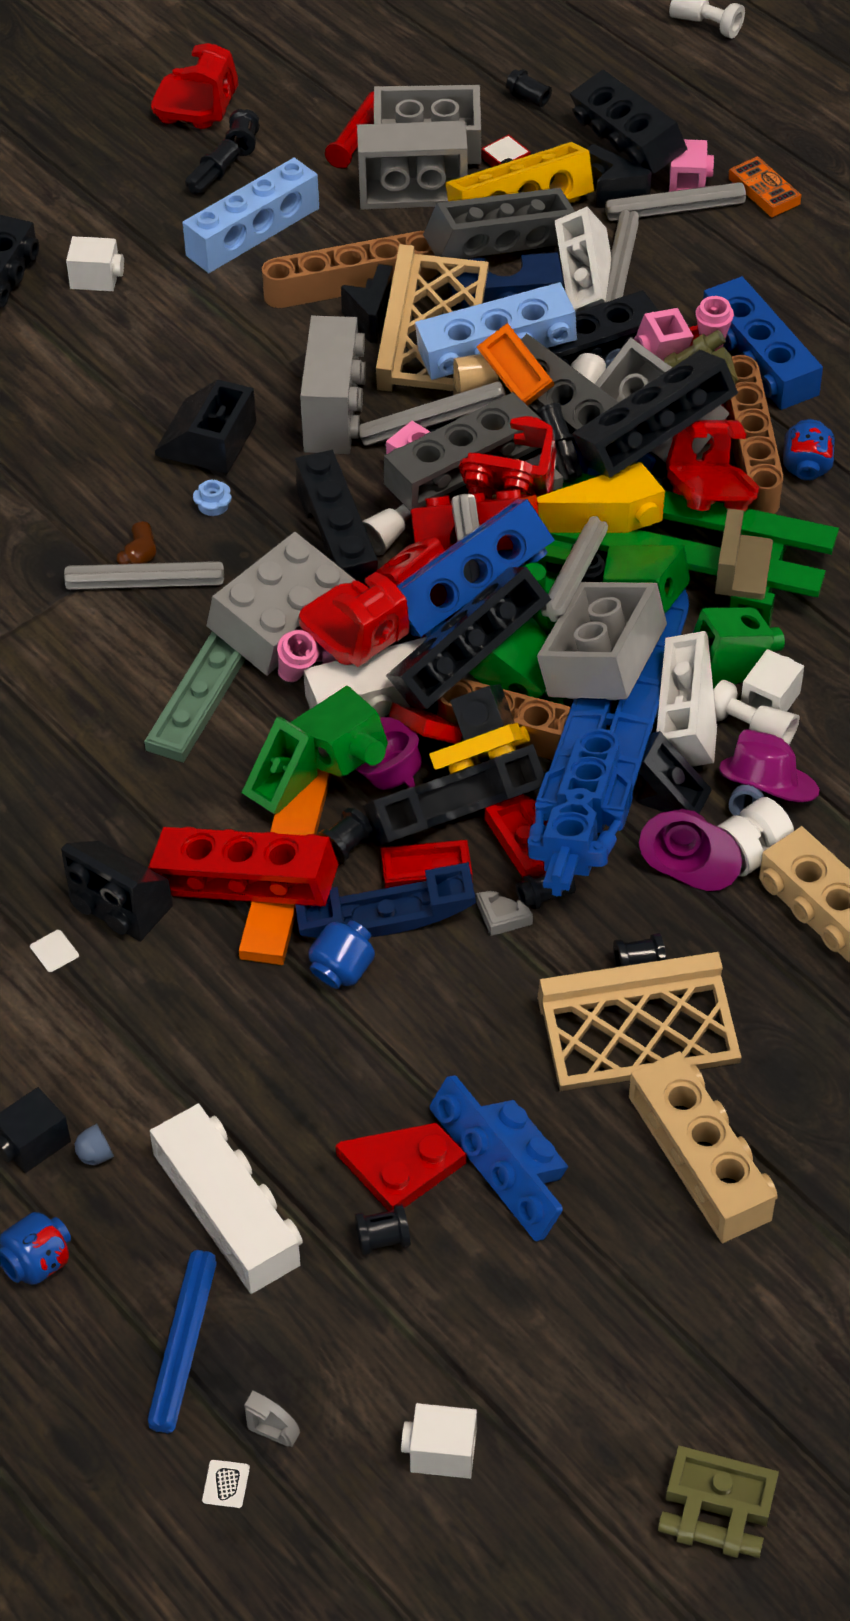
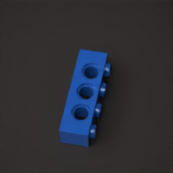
M743 276L704 290L703 299L710 296H720L729 301L734 317L723 347L728 352H731L733 356L746 355L757 362L765 396L770 398L780 410L820 395L823 366Z
M528 499L515 500L397 585L398 589L407 599L409 632L412 636L422 637L425 634L429 638L447 622L445 619L456 611H460L507 568L519 567L524 562L526 564L536 563L548 553L545 547L555 540ZM504 535L509 537L513 544L512 553L505 559L497 551V543ZM471 559L475 560L480 568L478 578L472 583L465 578L463 572L465 564ZM440 583L445 587L447 597L445 602L437 607L431 602L430 591L434 585Z

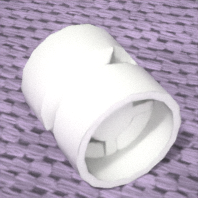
M768 797L759 798L744 808L739 816H732L717 826L732 836L740 848L743 862L738 876H746L760 867L763 851L794 831L792 822L783 808Z

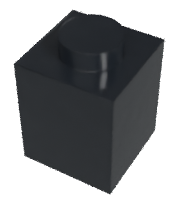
M501 684L490 685L450 700L464 741L515 723Z
M39 1087L0 1112V1156L7 1163L14 1160L24 1173H27L71 1142L65 1115Z

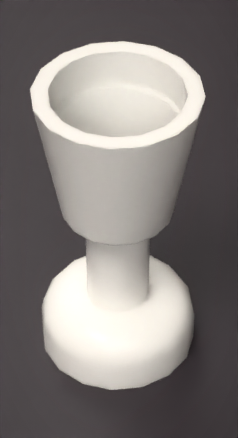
M671 0L669 13L672 18L698 22L706 18L720 23L721 34L733 39L743 24L745 7L738 3H732L723 10L709 5V0Z
M404 504L395 510L391 508L385 509L362 521L376 555H383L404 531L405 522L412 517L411 511Z
M721 680L713 690L716 721H722L730 714L750 724V730L772 734L782 738L788 745L791 743L799 725V715L764 705L756 709L737 700L738 692L733 683Z

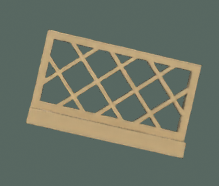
M399 244L376 365L377 390L392 392L393 385L395 384L453 391V378L441 377L431 380L418 351V345L416 346L408 335L416 330V321L435 317L442 313L453 312L450 308L463 300L470 306L482 304L489 262L415 254L414 246ZM421 267L437 269L442 276L428 284L420 276ZM464 272L479 274L478 280L466 288L456 277ZM449 282L458 293L443 301L435 290ZM428 296L437 306L422 315L414 306V303ZM415 357L425 367V369L417 374L402 372L403 365Z
M719 952L540 979L537 999L540 1013L544 1016L559 1091L629 1081L631 1072L663 1059L652 1052L663 1035L685 1048L682 1055L690 1066L695 1065L698 1069L740 1063L742 1057L721 977L723 967ZM713 990L716 1006L709 1016L687 1003L693 993ZM677 995H683V997L680 999ZM661 998L675 1007L664 1023L642 1010L649 1000ZM639 1001V1003L636 1006L632 1004V1002ZM617 1005L630 1013L619 1030L598 1017L604 1007ZM593 1008H594V1010L592 1011V1013L589 1012L588 1010H586V1009H593ZM680 1011L702 1024L691 1040L670 1028V1025ZM573 1012L584 1019L585 1022L575 1036L572 1037L557 1027L554 1014ZM718 1014L721 1024L714 1020ZM636 1018L657 1031L646 1047L625 1035ZM591 1025L612 1037V1040L601 1055L580 1042ZM709 1028L725 1038L728 1051L711 1054L697 1045V1043ZM560 1040L567 1044L563 1052ZM618 1042L640 1055L633 1066L621 1068L607 1059ZM573 1049L595 1062L587 1073L567 1075L565 1060ZM690 1053H693L694 1055H696V1056L688 1057ZM645 1060L651 1062L648 1064H643ZM600 1067L606 1069L603 1071H598Z

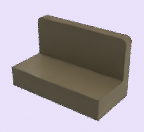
M728 508L718 563L715 594L763 600L765 598L773 540L770 538L741 535L744 510Z

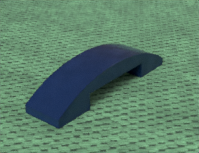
M469 862L425 870L427 881L340 897L338 887H332L326 906L295 904L300 935L318 938L327 924L337 921L347 925L350 920H353L365 927L371 933V937H378L424 927L451 917L476 903Z

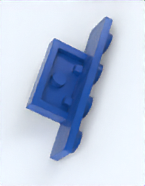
M456 1075L446 1077L430 1104L431 1112L458 1146L466 1153V1156L533 1240H544L563 1211L562 1205L544 1183L560 1180L569 1166L557 1153L553 1144L543 1136L529 1119L526 1111L515 1100L481 1106Z

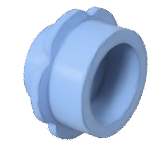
M207 480L198 486V490L194 491L193 501L195 504H198V509L201 513L208 516H217L223 514L228 509L232 499L231 494H229L231 489L227 484L218 480Z

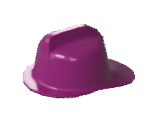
M380 717L388 741L386 754L379 764L369 765L364 763L355 770L363 774L376 788L381 790L393 789L400 785H404L407 788L414 787L413 776L421 768L422 763L418 749L419 737L399 720L391 717Z
M749 729L743 730L739 735L733 757L726 758L719 766L721 774L729 780L753 786L788 801L808 802L816 799L819 795L820 789L817 783L807 774L797 769L796 756L788 743L772 734Z
M681 809L660 813L649 819L641 830L639 846L641 855L647 863L656 870L694 888L705 891L721 890L731 885L740 874L743 861L740 848L733 837L721 828L708 823L703 816L695 811Z

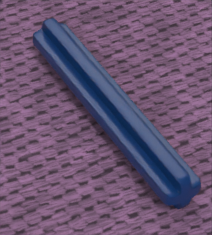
M194 1250L188 1260L148 1415L149 1428L155 1432L171 1433L176 1427L216 1268L215 1255L209 1251Z

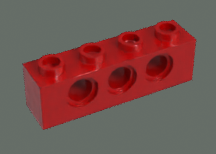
M163 827L148 868L169 879L171 896L326 906L339 864L330 838L315 834H278L275 832H242L232 829L209 830L193 827Z

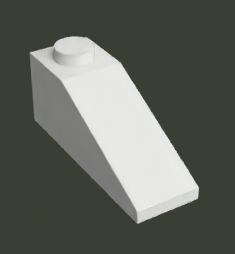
M585 207L555 220L565 291L575 312L606 302L611 266L607 228L588 207Z
M705 631L665 638L656 732L661 731L691 766L714 763L717 723L709 642Z

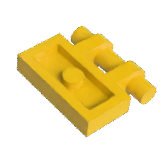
M513 723L432 752L429 755L435 770L448 767L450 774L480 764L481 759L486 757L493 759L515 751L517 746L530 742V737L525 726L519 727L518 723Z

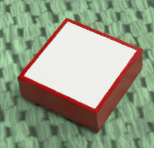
M509 134L481 148V159L491 167L501 165V161L507 158L516 160L531 155L527 148Z

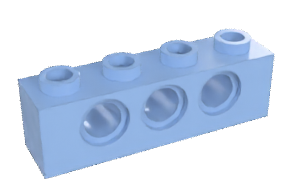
M294 157L184 220L182 223L186 256L210 273L318 210V174Z
M561 282L416 321L418 351L431 380L452 375L454 358L481 354L477 346L506 323L511 326L520 339L527 333L546 348L577 340L576 313Z

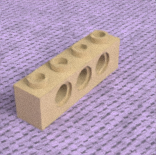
M801 826L763 851L759 879L770 894L777 895L791 908L794 916L800 922L807 923L813 928L830 950L838 952L850 963V869Z
M679 1051L631 1072L629 1099L721 1243H725L772 1221L775 1200L777 1199L775 1185L766 1173L761 1174L753 1162L752 1152L746 1140L741 1136L736 1137L732 1131L723 1105L718 1100L713 1101L705 1090V1082L700 1070L695 1065L690 1066ZM675 1106H684V1107H687L688 1109H687V1110H679V1109H676ZM708 1142L712 1144V1146H702L697 1143ZM730 1178L737 1183H725L720 1179Z

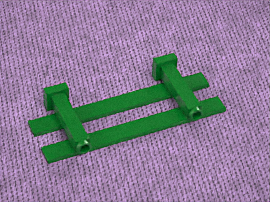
M583 474L582 477L576 479V481L563 482L562 488L586 481L597 476ZM665 491L663 519L724 532L728 510L724 507V503L715 502L711 504V509L707 511L694 510L687 506V500L684 496ZM753 509L744 511L741 535L772 539L771 559L765 598L758 600L731 596L730 608L753 607L759 611L770 628L775 594L772 593L773 588L818 598L826 570L785 562L782 559L787 545L832 555L839 528ZM635 530L629 533H606L598 550L608 552L610 546L685 545L688 570L716 576L721 547L642 530ZM550 533L555 541L545 547L548 553L536 562L545 567L547 578L553 581L556 580L580 533Z

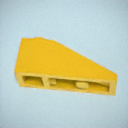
M638 462L626 467L611 478L600 475L537 497L538 513L550 533H581L589 518L593 516H598L600 521L607 522V533H629L662 521L665 490L642 462Z

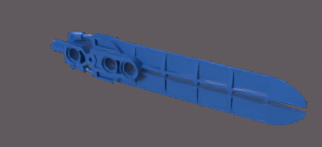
M685 589L665 613L667 625L628 699H619L615 714L611 713L615 700L597 698L573 700L549 771L545 773L536 799L535 823L530 827L528 838V856L534 860L544 861V871L547 872L543 881V887L552 889V895L561 896L563 890L569 891L574 875L589 876L592 866H605L608 863V856L617 841L615 834L625 826L633 800V789L659 709L665 638L681 635L688 615L689 599ZM607 725H611L610 730H606ZM548 820L547 826H545L544 821ZM605 825L609 826L607 831H603Z

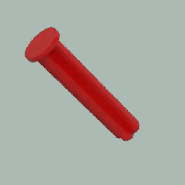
M374 91L367 95L336 141L326 147L325 157L332 166L336 168H346L352 161V154L358 146L357 125L374 123Z

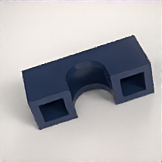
M558 253L521 255V270L511 276H498L488 271L483 303L559 282L564 286ZM475 258L467 260L485 261V258ZM464 272L456 277V279L466 288L478 280L479 274ZM448 282V294L450 298L458 292ZM463 300L451 307V310L457 311L471 306Z

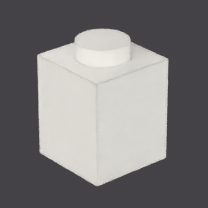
M72 236L66 259L70 289L114 291L117 276L122 277L124 272L123 254H118L116 239Z
M767 649L743 681L741 702L756 709L764 705L787 712L801 692L804 665Z
M416 1403L414 1422H404L401 1452L410 1453L411 1472L471 1479L477 1433V1409Z

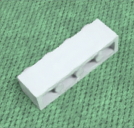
M423 637L389 646L371 657L369 661L360 667L354 664L344 665L338 661H333L304 670L305 697L310 709L346 685L351 687L377 711L379 717L389 715L392 702L410 706L386 675L428 638ZM470 673L463 677L467 680L479 682Z
M198 1103L150 1130L155 1158L250 1294L301 1266L299 1245L303 1241L297 1227L289 1218L283 1221L276 1211L277 1204L271 1191L265 1184L259 1186L251 1177L252 1169L247 1158L239 1149L233 1152L226 1142L228 1140L227 1133L215 1115L209 1118Z

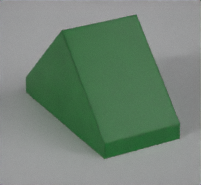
M276 717L241 793L273 814H278L318 776L314 737L284 718Z

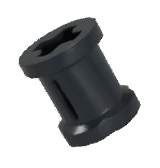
M237 109L230 115V130L226 133L225 139L234 141L236 136L235 143L240 149L239 155L247 156L255 149L256 138L254 135L259 131V117L251 110Z
M346 808L341 814L342 819L329 830L322 829L317 834L318 836L330 838L338 864H343L349 858V852L361 841L368 842L374 836V829L368 818L356 808Z
M660 933L650 935V939L624 943L623 940L619 939L613 942L616 967L667 960L665 946Z
M402 1203L396 1204L391 1211L366 1216L362 1212L354 1214L359 1246L363 1255L370 1254L371 1249L395 1244H400L405 1248L411 1245L407 1218Z

